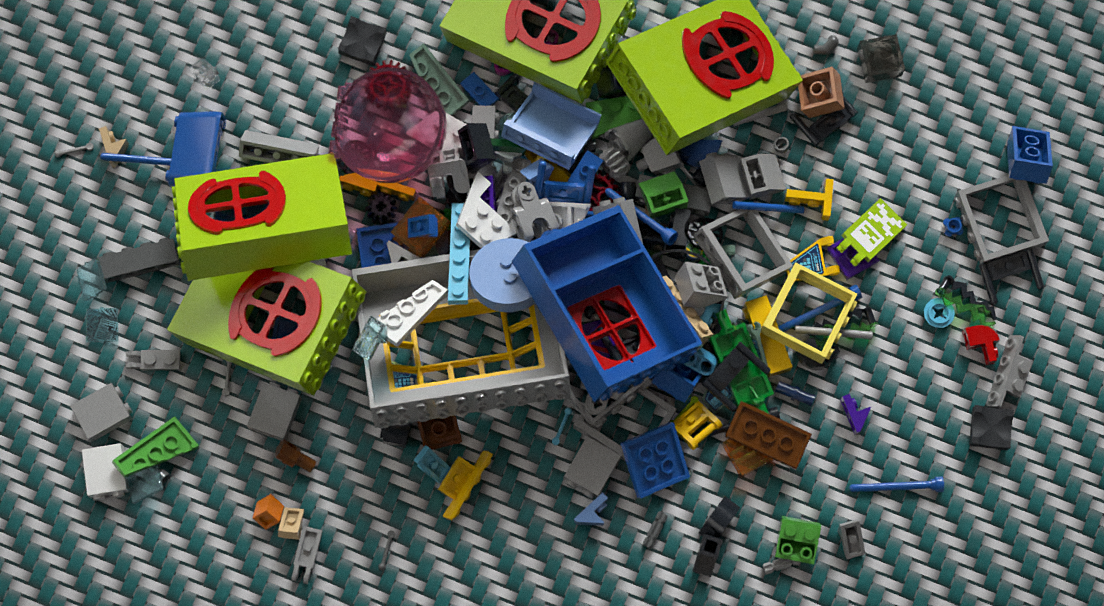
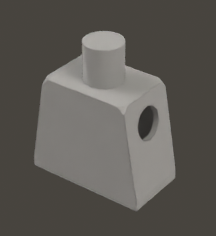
M655 138L641 148L644 158L636 161L640 172L650 168L654 174H660L684 166L678 150L666 156Z

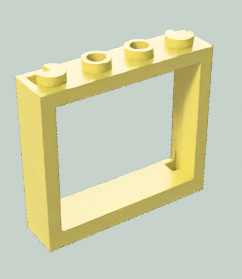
M795 262L761 328V333L822 364L825 358L829 360L834 349L831 348L833 342L837 344L842 333L839 330L841 326L845 328L850 318L847 314L849 311L853 312L857 304L854 301L857 293ZM796 277L846 302L822 351L772 326Z

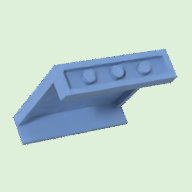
M534 82L531 93L511 120L507 119L504 123L501 137L569 170L597 130L601 114Z

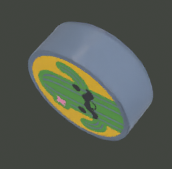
M690 242L687 243L685 250L692 251L700 256L703 255V250L697 249ZM685 253V256L689 260L694 261L699 259L693 255Z

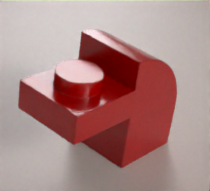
M985 325L967 327L962 331L966 350L982 347L986 365L994 364L997 361L999 354L997 347H994V345L1000 339L992 328Z

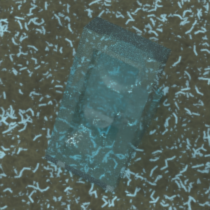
M370 316L352 350L366 360H371L379 344L388 342L387 326L375 317Z

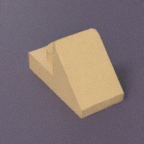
M106 126L99 128L106 153L124 154L129 146L127 139L116 142L113 131L109 132ZM109 161L112 168L117 167L119 163L117 161Z
M284 508L278 529V537L300 539L304 509Z

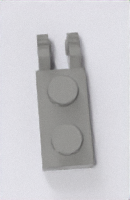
M180 350L126 352V356L129 358L141 357V363H126V369H141L142 371L180 370Z
M303 526L294 560L295 566L292 581L298 579L301 566L306 568L303 583H309L323 533L322 530Z

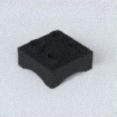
M351 16L343 39L339 44L338 53L374 66L387 34L386 28L369 24Z
M675 208V214L670 215L669 229L672 228L679 235L672 245L666 244V250H684L686 248L687 239L685 232L688 229L691 210ZM672 252L669 253V257L684 259V253Z
M975 405L972 409L969 446L1008 451L1011 448L1014 410Z

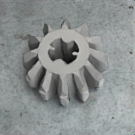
M610 147L600 154L599 158L604 160L601 166L611 178L618 180L625 176L630 169L629 162L625 158L626 156L618 148Z

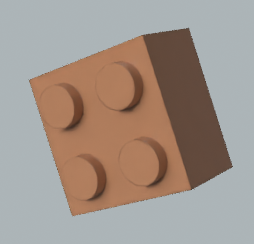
M833 67L800 75L803 80L798 86L801 111L808 118L845 109L840 74Z

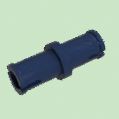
M779 381L775 390L776 393L778 392L790 397L792 401L797 400L809 406H812L816 396L801 390L799 386L794 387L782 381Z

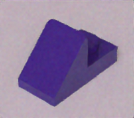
M850 394L842 396L840 401L855 436L861 431L871 407L856 411L858 405L855 398H851Z

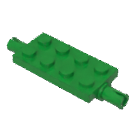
M727 309L715 313L722 330L712 335L709 341L718 363L720 364L740 341L759 358L745 322L736 326L732 325ZM749 360L728 384L737 408L742 401L769 414L764 401L766 397L773 395L774 392L767 375Z

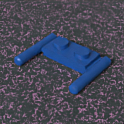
M539 162L535 191L539 199L547 198L551 202L590 204L596 172L594 165L588 167L586 185H583L581 183L547 180L544 182L546 162Z

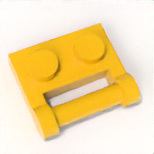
M699 401L673 422L677 435L692 450H695L698 444L715 429L718 430L723 426L721 421ZM707 420L711 422L705 429H703V430H702L699 434H697L694 438H692V437L690 436L694 431H696L700 426H702Z

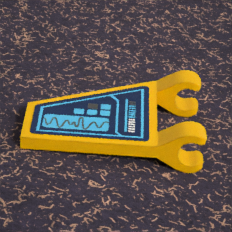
M833 236L820 238L790 260L793 266L796 262L822 276H835L840 272L838 265L825 268L821 248L834 244Z

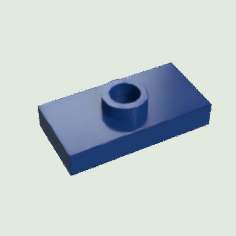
M475 72L460 83V86L480 106H493L499 101V98Z
M587 150L567 182L586 185L588 167L594 165L597 171L604 160Z

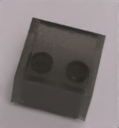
M897 34L859 42L857 51L865 83L901 77L903 75L905 67Z

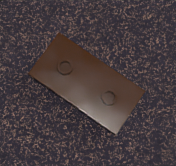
M742 401L725 435L726 438L795 470L812 436L811 433Z

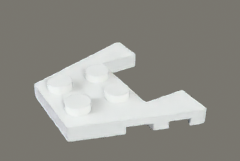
M478 172L474 176V181L469 189L456 227L477 246L482 248L493 241L509 238L517 233L512 221L510 224L506 222L480 198L491 183Z

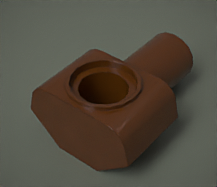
M285 439L278 444L275 450V458L290 467L297 465L309 473L317 462Z

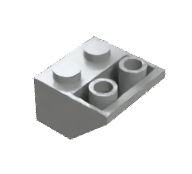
M756 154L741 158L740 166L749 193V200L786 191L776 154Z
M685 262L675 275L681 300L685 307L701 309L725 300L728 297L719 267Z

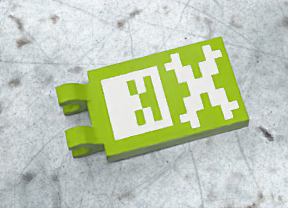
M880 198L841 235L844 240L837 249L843 253L851 245L858 252L850 261L856 267L863 259L869 262L907 224Z

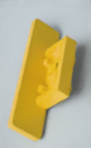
M483 451L474 466L463 458L457 457L438 488L440 492L452 499L443 514L444 518L453 520V518L459 515L460 507L471 495V489L480 481L483 470L490 465L491 457L493 456L491 452Z

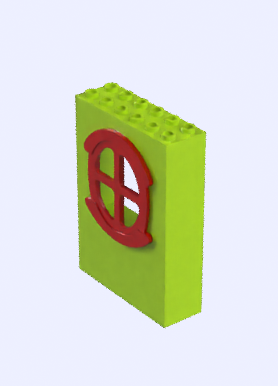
M454 0L441 22L440 28L447 42L582 104L585 99L589 98L593 84L598 82L601 70L607 66L606 60L619 43L620 37L624 36L627 32V25L630 20L635 18L637 10L634 0H578L584 8L586 15L585 23L580 26L560 17V13L568 0H560L552 12L531 4L530 0ZM525 10H529L548 20L538 38H532L523 26L522 14ZM554 24H560L578 33L575 39L565 44L549 45L544 43Z
M715 0L619 42L606 60L610 70L666 156L788 99L803 81L799 72L796 71L789 57L786 56L779 42L774 38L769 27L764 23L750 0ZM732 28L738 30L747 42L730 48L720 35L718 29ZM710 33L723 52L703 60L699 54L700 43L703 37ZM749 48L753 50L758 58L757 66L751 74H747L735 57L736 54ZM727 59L740 79L729 80L718 77L711 73L708 67Z
M335 153L174 178L175 186H172L175 209L176 237L178 246H180L177 248L179 259L184 261L181 262L182 273L187 274L188 281L352 254ZM269 203V206L260 214L249 219H243L241 207ZM234 209L235 220L232 222L219 221L209 217L206 213Z
M309 261L197 279L191 282L167 331L187 345L314 396L316 391L320 389L321 382L329 371L330 364L338 353L339 346L343 338L346 337L348 328L355 319L360 304L365 299L366 291L352 277ZM274 282L284 283V287L275 304L271 305L258 300L265 285ZM293 287L298 288L304 296L306 311L303 316L282 309V305ZM254 306L269 312V316L259 334H255L247 323ZM278 316L298 323V328L286 337L279 339L267 338Z

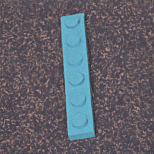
M452 203L448 305L468 304L470 238L456 227L457 220L465 203Z

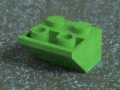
M675 171L638 183L652 219L674 212L675 208L683 209L688 206L689 201L684 187Z
M781 516L775 557L814 564L821 524Z

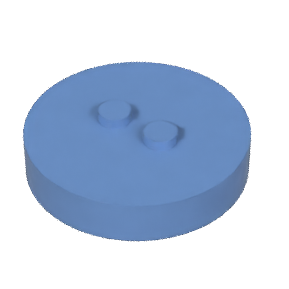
M515 238L499 239L482 247L473 257L469 269L471 288L475 297L486 307L500 312H516L535 304L534 299L511 262L522 246L528 243L527 241Z

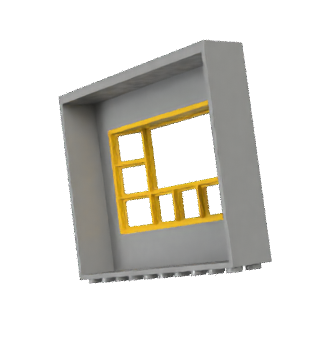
M480 249L470 251V264ZM450 254L352 269L353 279L366 291L365 299L360 304L357 312L370 408L375 428H387L397 424L406 425L416 421L425 422L434 418L443 419L453 415H466L472 412H485L497 408L505 409L509 406H524L528 403H543L547 400H561L571 397L565 352L536 303L529 307V318L509 326L506 312L492 310L475 297L469 275L468 304L448 305L447 295L420 324L500 312L507 352L421 366L416 328L410 333L412 342L403 341L396 347L368 328L367 322L372 319L376 320L381 316V313L393 309L399 301L408 299L412 296L413 292L432 280L448 290ZM532 324L535 341L513 351L510 335ZM389 347L413 350L415 366L392 364ZM536 349L539 365L516 369L515 358ZM509 360L510 370L485 374V363ZM478 365L480 375L454 378V368ZM440 370L448 371L449 380L424 384L423 373ZM393 371L416 374L418 385L395 388Z

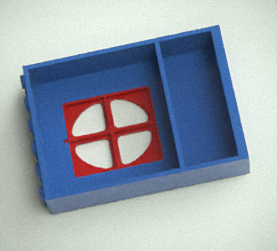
M619 205L524 244L511 261L594 402L600 399L606 401L615 392L621 394L630 385L638 386L644 382L645 378L653 379L663 370L668 372L678 363L680 365L687 363L691 360L690 357L698 352L697 349L702 344ZM608 300L619 304L630 313V318L612 324L600 306L599 301ZM587 306L594 308L604 325L603 330L590 336H586L583 333L581 323L583 311ZM632 324L637 325L640 334V344L635 354L628 353L617 334V331ZM605 336L611 337L622 355V360H611L600 355L592 348L591 343Z

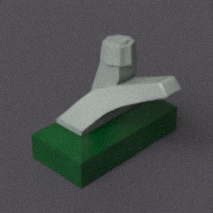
M490 138L495 157L503 161V172L510 174L512 171L511 162L524 156L527 149L506 139Z

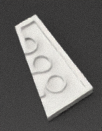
M432 280L413 292L412 296L408 299L399 301L393 309L381 313V316L376 320L372 319L367 322V327L398 347L448 295V290Z

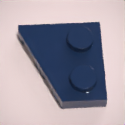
M699 140L679 149L678 153L684 164L697 169L701 167L699 161L705 159L707 154L718 152L722 140Z

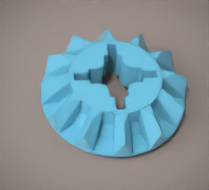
M934 298L924 308V318L928 325H932L935 328H945L954 319V308L946 299ZM944 308L942 312L943 317L939 316L938 318L936 317L934 319V315L936 314L934 310L936 309L937 311H939L940 309Z

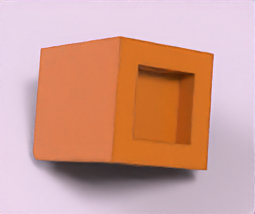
M270 494L256 503L252 518L267 530L280 522L284 505Z

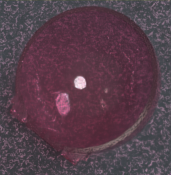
M380 68L360 76L352 83L345 82V86H338L336 99L341 100V103H336L335 121H333L331 137L335 138V140H330L328 154L334 155L336 159H342L358 175L379 183H400L411 180L425 172L435 162L445 143L447 118L440 97L422 77L401 68Z

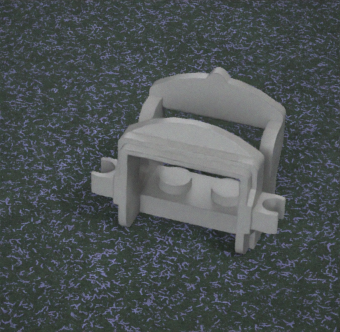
M452 147L428 153V174L432 196L437 197V199H446L443 174L447 173L452 174L455 190L459 193H467L468 195L471 184L462 148Z

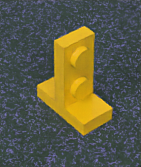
M834 179L825 180L823 193L787 189L784 202H789L791 205L803 203L808 204L810 207L822 205L821 220L829 221Z

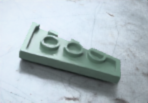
M424 43L409 55L435 112L440 109L453 116L470 102Z

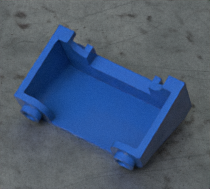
M181 112L179 116H175L174 127H176L172 158L170 170L166 171L165 180L168 181L170 188L175 186L174 178L217 172L216 164L220 139L223 136L222 130H225L227 122L223 112Z

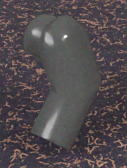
M835 35L829 36L824 45H814L813 53L831 54L838 47V38Z

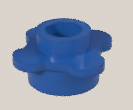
M961 218L944 219L943 225L946 228V236L951 237L954 234H963Z

